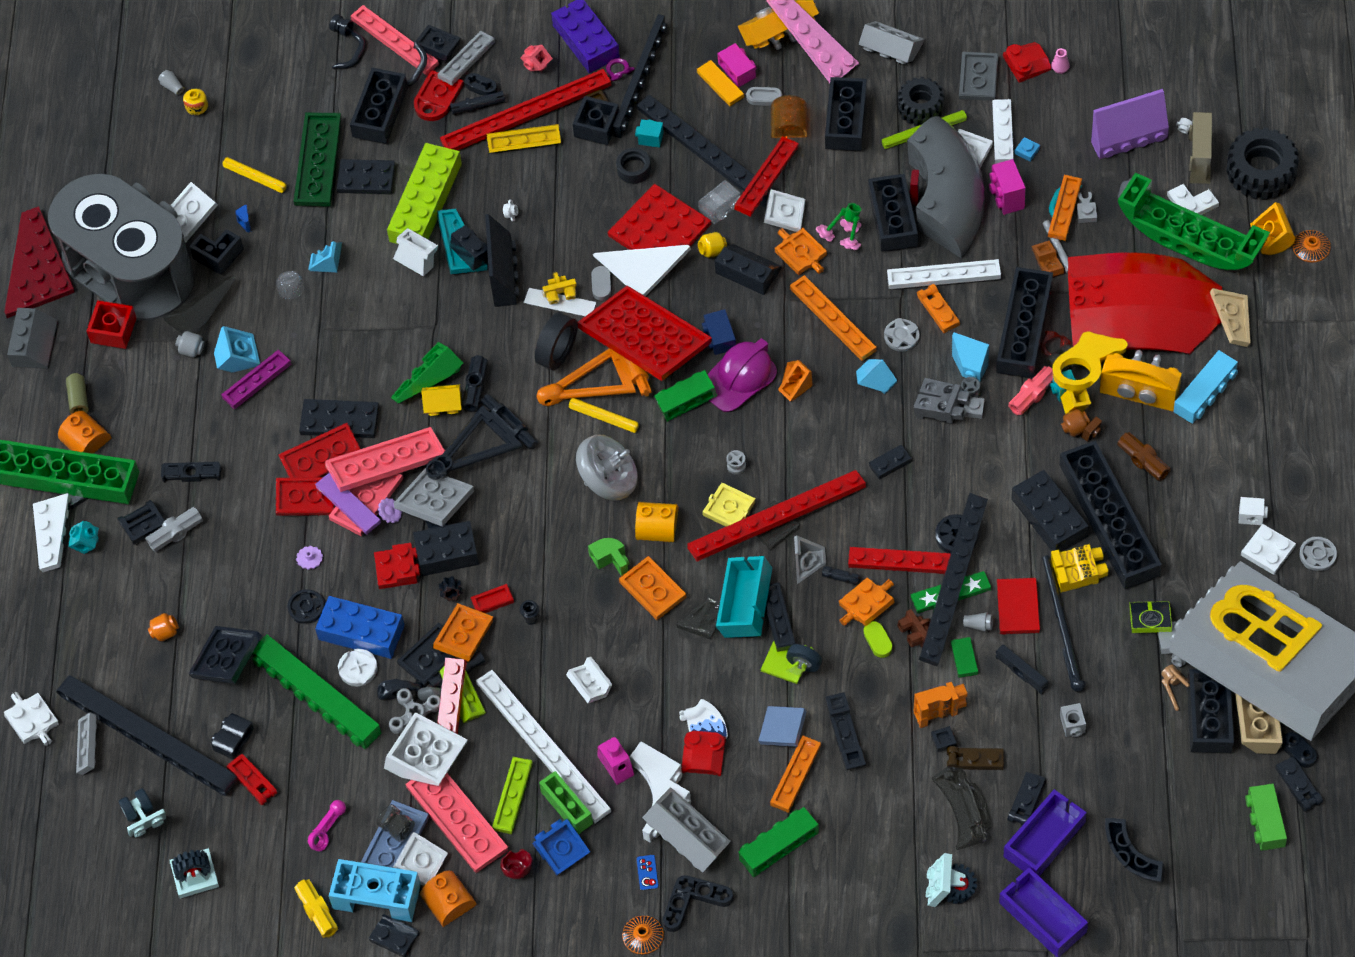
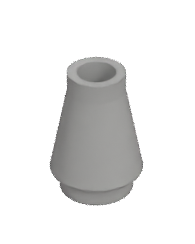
M165 70L158 77L160 85L176 95H180L184 91V87L180 84L173 71Z
M988 612L965 615L963 620L964 627L984 632L992 630L993 615L988 614Z

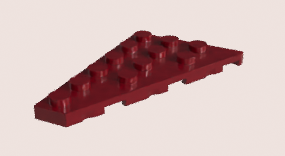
M39 206L21 213L4 311L7 318L15 316L17 308L34 309L75 293Z

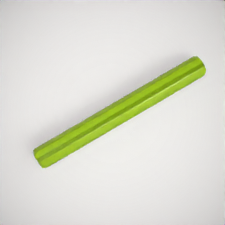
M961 110L942 117V119L950 125L965 121L967 116L965 111ZM921 125L883 138L881 140L884 149L907 142Z

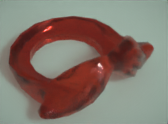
M1045 331L1046 336L1042 341L1041 347L1044 354L1048 357H1058L1063 354L1066 346L1071 344V341L1066 336H1060L1057 332ZM1053 337H1058L1061 340L1060 349L1056 353H1050L1046 350V343Z

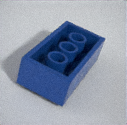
M329 596L315 630L318 640L351 649H364L374 655L392 659L405 625L401 614Z

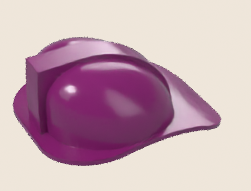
M761 338L756 343L741 342L733 346L708 373V377L717 393V397L709 401L721 411L730 412L739 408L751 396L775 379L777 369L770 359L768 343Z

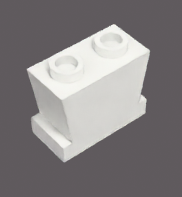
M408 228L397 237L396 243L399 246L393 258L394 260L422 276L434 267V253L437 251L438 245Z

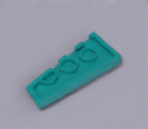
M456 209L439 210L437 216L450 274L487 270V264L485 263L473 271L450 247L451 234L463 227L464 223Z

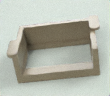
M1193 112L1192 125L1189 127V139L1193 141L1192 156H1190L1189 171H1191L1190 183L1210 184L1212 113Z

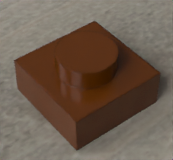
M1095 417L1084 429L1082 438L1087 442L1091 437L1096 438L1101 431L1100 425L1102 420Z

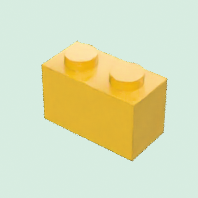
M460 384L422 388L423 411L428 413L429 416L439 415L440 412L447 411V414L458 413V410H462Z

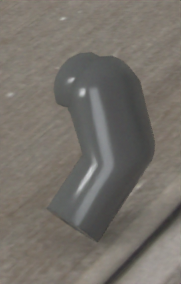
M421 688L418 691V697L422 701H427L431 695H437L441 698L442 688Z

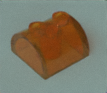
M785 95L773 100L771 103V138H782V136L786 138L807 137V103L805 100L793 95Z

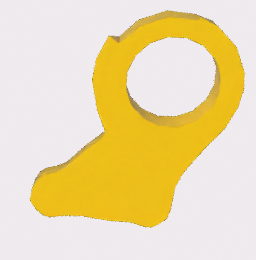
M1089 331L1084 332L1074 347L1061 354L1055 360L1052 368L1054 381L1059 387L1072 391L1084 390L1092 386L1101 375L1100 362L1106 360L1107 354L1125 353L1128 343L1124 339L1111 338ZM1070 364H1079L1085 366L1090 371V374L1082 380H1071L1064 377L1061 370Z

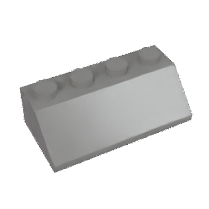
M671 787L642 817L650 827L661 834L665 841L671 843L681 855H684L692 862L695 868L702 872L731 842Z

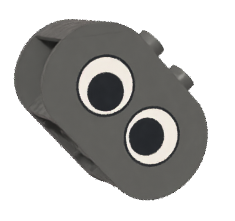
M92 174L80 177L67 184L55 196L49 208L48 223L52 233L59 239L61 244L64 268L69 276L104 301L133 306L136 320H154L166 316L180 307L192 291L194 284L193 267L184 235L176 219L178 217L177 212L170 204L165 201L156 204L151 200L149 192L141 184L134 183L130 186L120 178L107 174Z

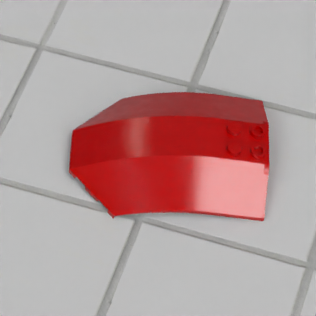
M1107 253L1068 257V285L1073 347L1079 342L1081 335L1089 331L1111 338L1124 339L1128 343L1126 350H1166L1188 353L1190 355L1200 342H1203L1212 334V330L1218 324H1222L1210 294L1213 288L1222 290V286L1183 259L1149 253Z

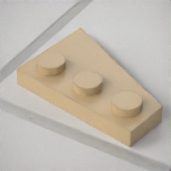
M1213 288L1210 294L1230 344L1248 347L1250 344L1248 296Z

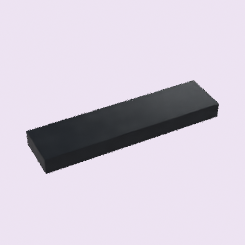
M777 582L769 585L766 612L776 651L780 652L788 650L791 645L796 643L781 586Z

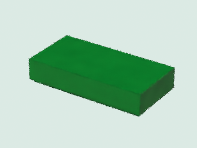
M970 637L951 640L958 678L978 675Z

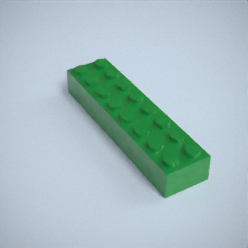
M0 440L1 485L59 494L68 493L72 496L129 504L140 473L135 460Z

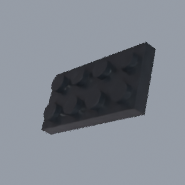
M304 399L299 433L300 435L319 436L348 423L354 437L375 438L379 402Z

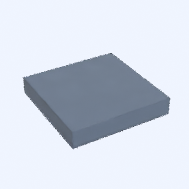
M768 706L759 743L761 745L798 746L807 712L805 708Z

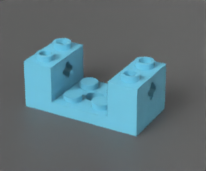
M338 859L329 892V899L332 908L335 910L353 912L356 903L389 909L392 918L412 922L421 883L416 871ZM371 882L379 883L376 889L368 888Z

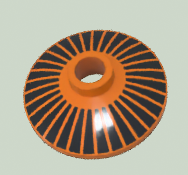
M1307 230L1295 237L1293 251L1303 261L1319 262L1328 256L1330 242L1321 232Z
M635 917L623 929V942L633 953L641 955L652 953L659 948L663 941L662 926L652 917ZM640 930H645L646 933H645V934H639V931H640Z

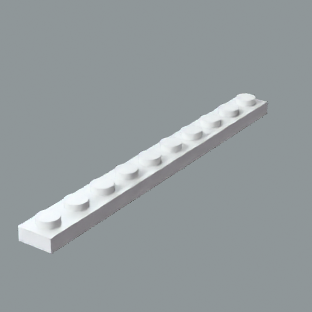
M491 670L476 680L481 690L552 773L556 771L591 812L593 822L596 823L611 812L610 807L495 672Z

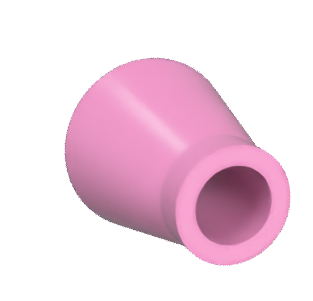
M1062 48L1056 51L1051 65L1052 69L1058 74L1065 73L1070 66L1067 52Z

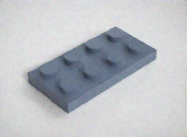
M392 800L360 863L393 868L410 835L413 832L421 835L429 819V814Z

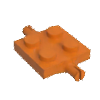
M784 228L778 231V235L784 240L775 247V253L798 275L811 267L818 274L823 272L824 268L818 261L827 255V251L804 228L791 235Z
M869 578L863 580L839 600V605L847 611V614L840 619L841 624L845 626L852 619L860 621L865 626L871 623L895 603L894 598L886 593L888 589L894 586L893 582L888 579L879 586Z

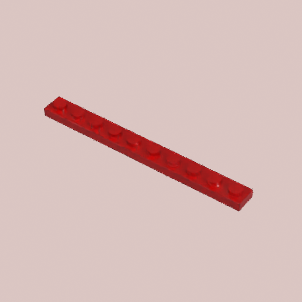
M601 69L440 137V141L443 147L458 151L486 139L489 133L503 132L584 98L587 94L599 89L608 88L611 86V81L604 69Z
M854 470L687 544V548L695 560L700 561L866 487V482Z

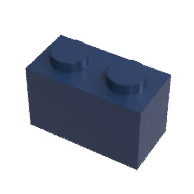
M725 309L703 315L704 323H701L703 333H707L708 336L712 337V342L708 347L713 349L714 355L725 353L736 345V339Z

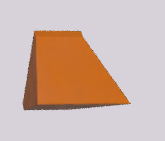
M800 360L787 362L782 383L778 388L789 401H793L812 387V372Z

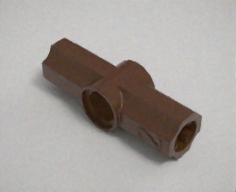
M1130 432L1121 436L1117 445L1131 457L1136 467L1139 469L1144 468L1158 481L1166 478L1170 472V467L1157 457L1155 450L1150 445L1142 444Z

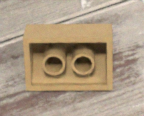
M1236 694L1242 744L1255 753L1276 754L1282 744L1280 721Z

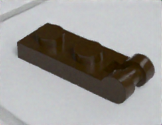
M956 746L947 748V755L949 756V760H947L948 769L1003 770V748H958ZM957 757H963V761L957 760Z

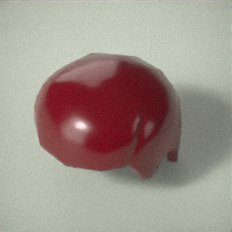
M520 849L517 853L509 851L502 858L500 868L506 877L522 879L529 874L533 859L531 854L524 849Z

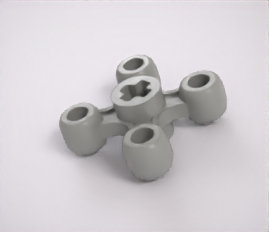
M400 689L397 693V700L400 705L406 708V712L403 716L393 717L389 721L390 731L394 734L402 733L415 712H418L423 717H426L430 712H438L440 697L431 695L424 704H419L413 701V696L409 689Z

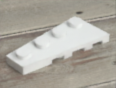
M68 493L33 504L39 569L42 572L61 566L64 547L62 541L63 536L66 534L65 522L69 514L68 503L71 501V496Z

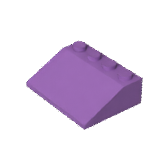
M1163 89L1093 111L1091 143L1099 159L1108 158L1121 152H1128L1131 149L1144 147L1147 144L1156 141L1160 142L1168 138L1169 126Z

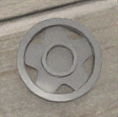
M898 318L886 326L884 340L895 351H908L918 343L919 330L913 322ZM888 337L893 339L892 343L888 340ZM903 343L908 345L905 347H900Z
M1311 537L1301 545L1299 556L1306 568L1323 571L1328 570L1335 563L1337 550L1330 540L1323 537ZM1314 542L1313 546H1306L1309 543ZM1323 543L1327 544L1330 548H1325Z

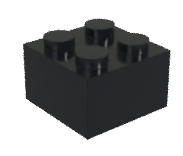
M584 96L572 124L574 137L608 145L613 135V123L619 111V104Z

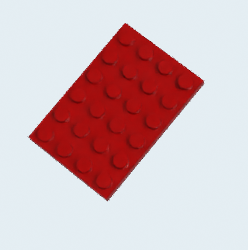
M628 285L578 321V328L661 381L712 342V337Z

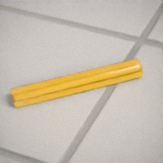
M226 157L222 163L223 167L280 193L286 190V183L229 157Z
M572 398L569 402L570 409L633 433L639 427V423L581 400Z

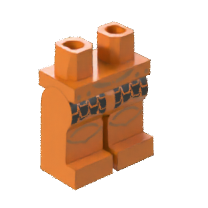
M952 682L946 683V686H939L916 693L914 695L913 712L920 728L928 726V720L937 717L946 718L950 714L952 717L956 716L959 708L966 707L965 698L967 697V691L964 684L954 687Z

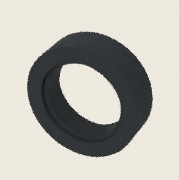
M557 312L547 321L535 348V362L554 371L564 363L577 335L578 322L575 318Z

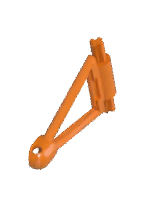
M609 348L557 383L541 387L536 397L540 404L551 406L561 402L563 399L636 393L633 384L638 386L641 396L645 395L647 397L652 391L647 381L649 379L647 371ZM612 358L622 385L564 390V388Z

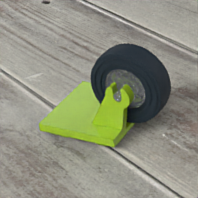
M773 641L761 667V672L798 684L803 671L816 672L820 668L822 657L812 647L809 648L806 645L799 644L791 645L788 650L777 652Z

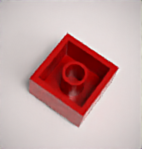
M97 300L87 328L90 343L126 349L137 319L133 306Z

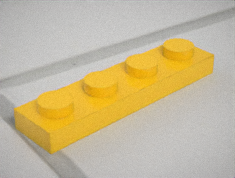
M559 124L487 134L489 153L561 143Z

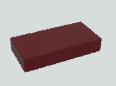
M913 170L910 183V201L912 206H917L919 170Z

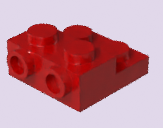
M411 543L392 545L391 550L374 552L379 589L417 583V576L420 575L419 565L415 564L414 559H418L416 547L412 548Z

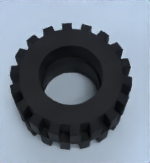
M915 77L912 78V81L907 80L906 84H902L898 92V109L903 120L918 126V124L922 125L934 116L942 115L944 93L938 82H932L931 78L924 79V77H920V79H917ZM922 99L928 102L919 104L914 101Z

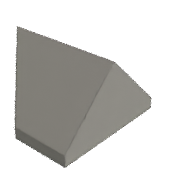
M795 536L798 584L826 564L825 547Z

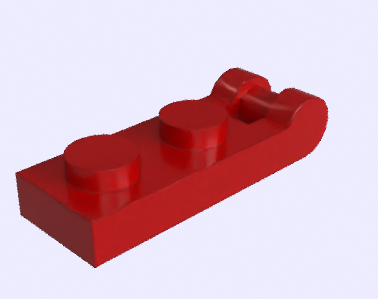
M243 754L227 765L228 770L238 778L240 783L255 797L260 805H264L270 796L274 797L278 793L274 786ZM264 787L266 790L260 793L258 790Z

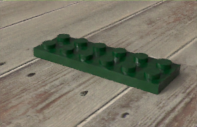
M305 112L293 201L294 206H331L342 119L341 113Z

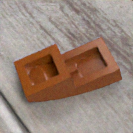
M1050 241L1032 246L1042 271L1053 272V277L1064 273V267L1058 260L1056 250Z

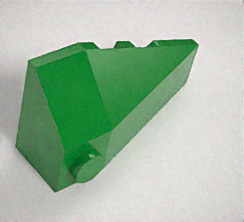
M438 342L422 358L424 363L420 367L414 368L411 375L412 378L405 380L391 399L400 403L421 392L422 388L431 387L452 374L455 375L461 369L460 366L463 362L449 347Z

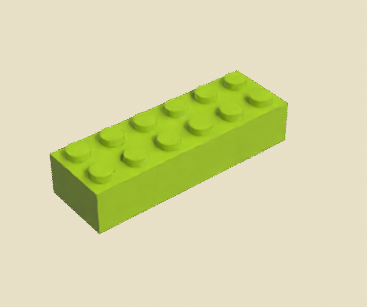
M425 143L387 228L389 242L396 243L397 237L407 228L429 240L438 219L437 212L442 210L461 167L460 151Z

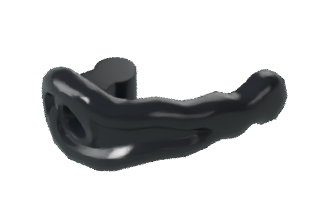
M396 678L381 682L377 688V695L380 700L386 698L392 700L396 698L395 692L400 689L406 688L410 691L415 690L418 692L423 686L420 682L412 683Z

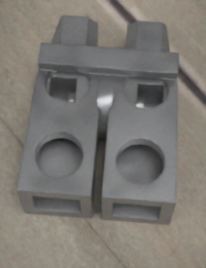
M925 378L913 407L915 416L919 419H924V417L935 418L939 421H947V423H953L954 419L963 420L965 407H959V404L968 405L971 396L969 392L961 390L960 385Z

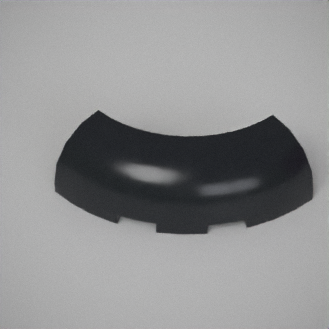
M1105 818L1108 843L1118 861L1130 872L1145 880L1163 883L1165 874L1164 863L1144 856L1133 847L1129 840L1126 819Z

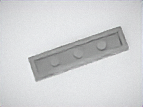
M480 31L438 73V78L453 85L495 43V38Z

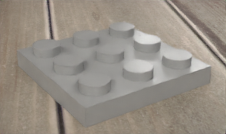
M425 468L394 502V508L443 527L474 492V488L472 485L448 476H444L439 480H432L427 476Z

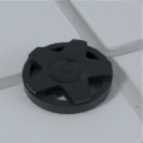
M304 589L290 597L287 608L290 617L297 623H311L320 618L324 609V602L318 592ZM310 594L316 596L317 598L312 599L310 597ZM298 596H300V600L294 601Z

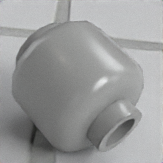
M185 331L182 336L178 335L175 346H178L180 354L194 358L202 353L204 341H202L201 335Z

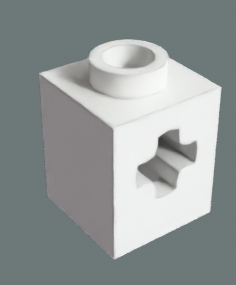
M1241 497L1239 524L1262 525L1263 518H1267L1268 507L1264 506V499Z

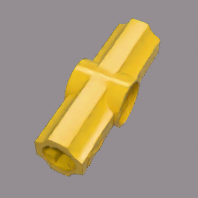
M310 879L298 882L294 889L302 901L309 919L315 923L323 938L333 936L338 931V927L331 917L323 897L318 895Z

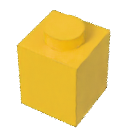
M1087 389L1078 391L1067 390L1060 397L1065 414L1075 409L1084 411L1091 404Z

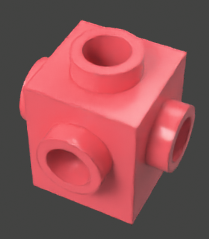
M543 45L527 47L524 50L525 54L521 57L524 66L530 71H542L553 59Z

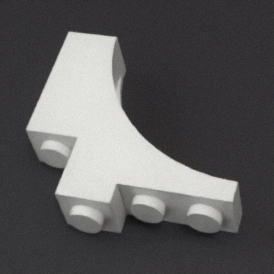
M640 742L630 755L631 765L642 774L653 795L652 806L670 787L691 804L690 792L677 785L682 777L681 764ZM648 824L642 830L643 838L648 842H651L654 837L657 838L660 835Z

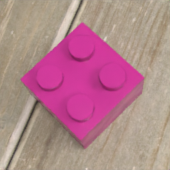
M1011 159L993 164L992 173L989 174L991 180L989 188L991 193L996 196L997 208H1001L1003 215L1024 209L1025 186L1014 160Z

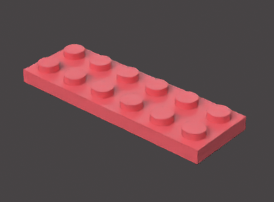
M429 427L326 460L325 466L340 492L426 465L435 457L442 455L445 450L432 428Z
M448 773L439 786L414 780L406 783V788L475 873L509 851L508 846Z

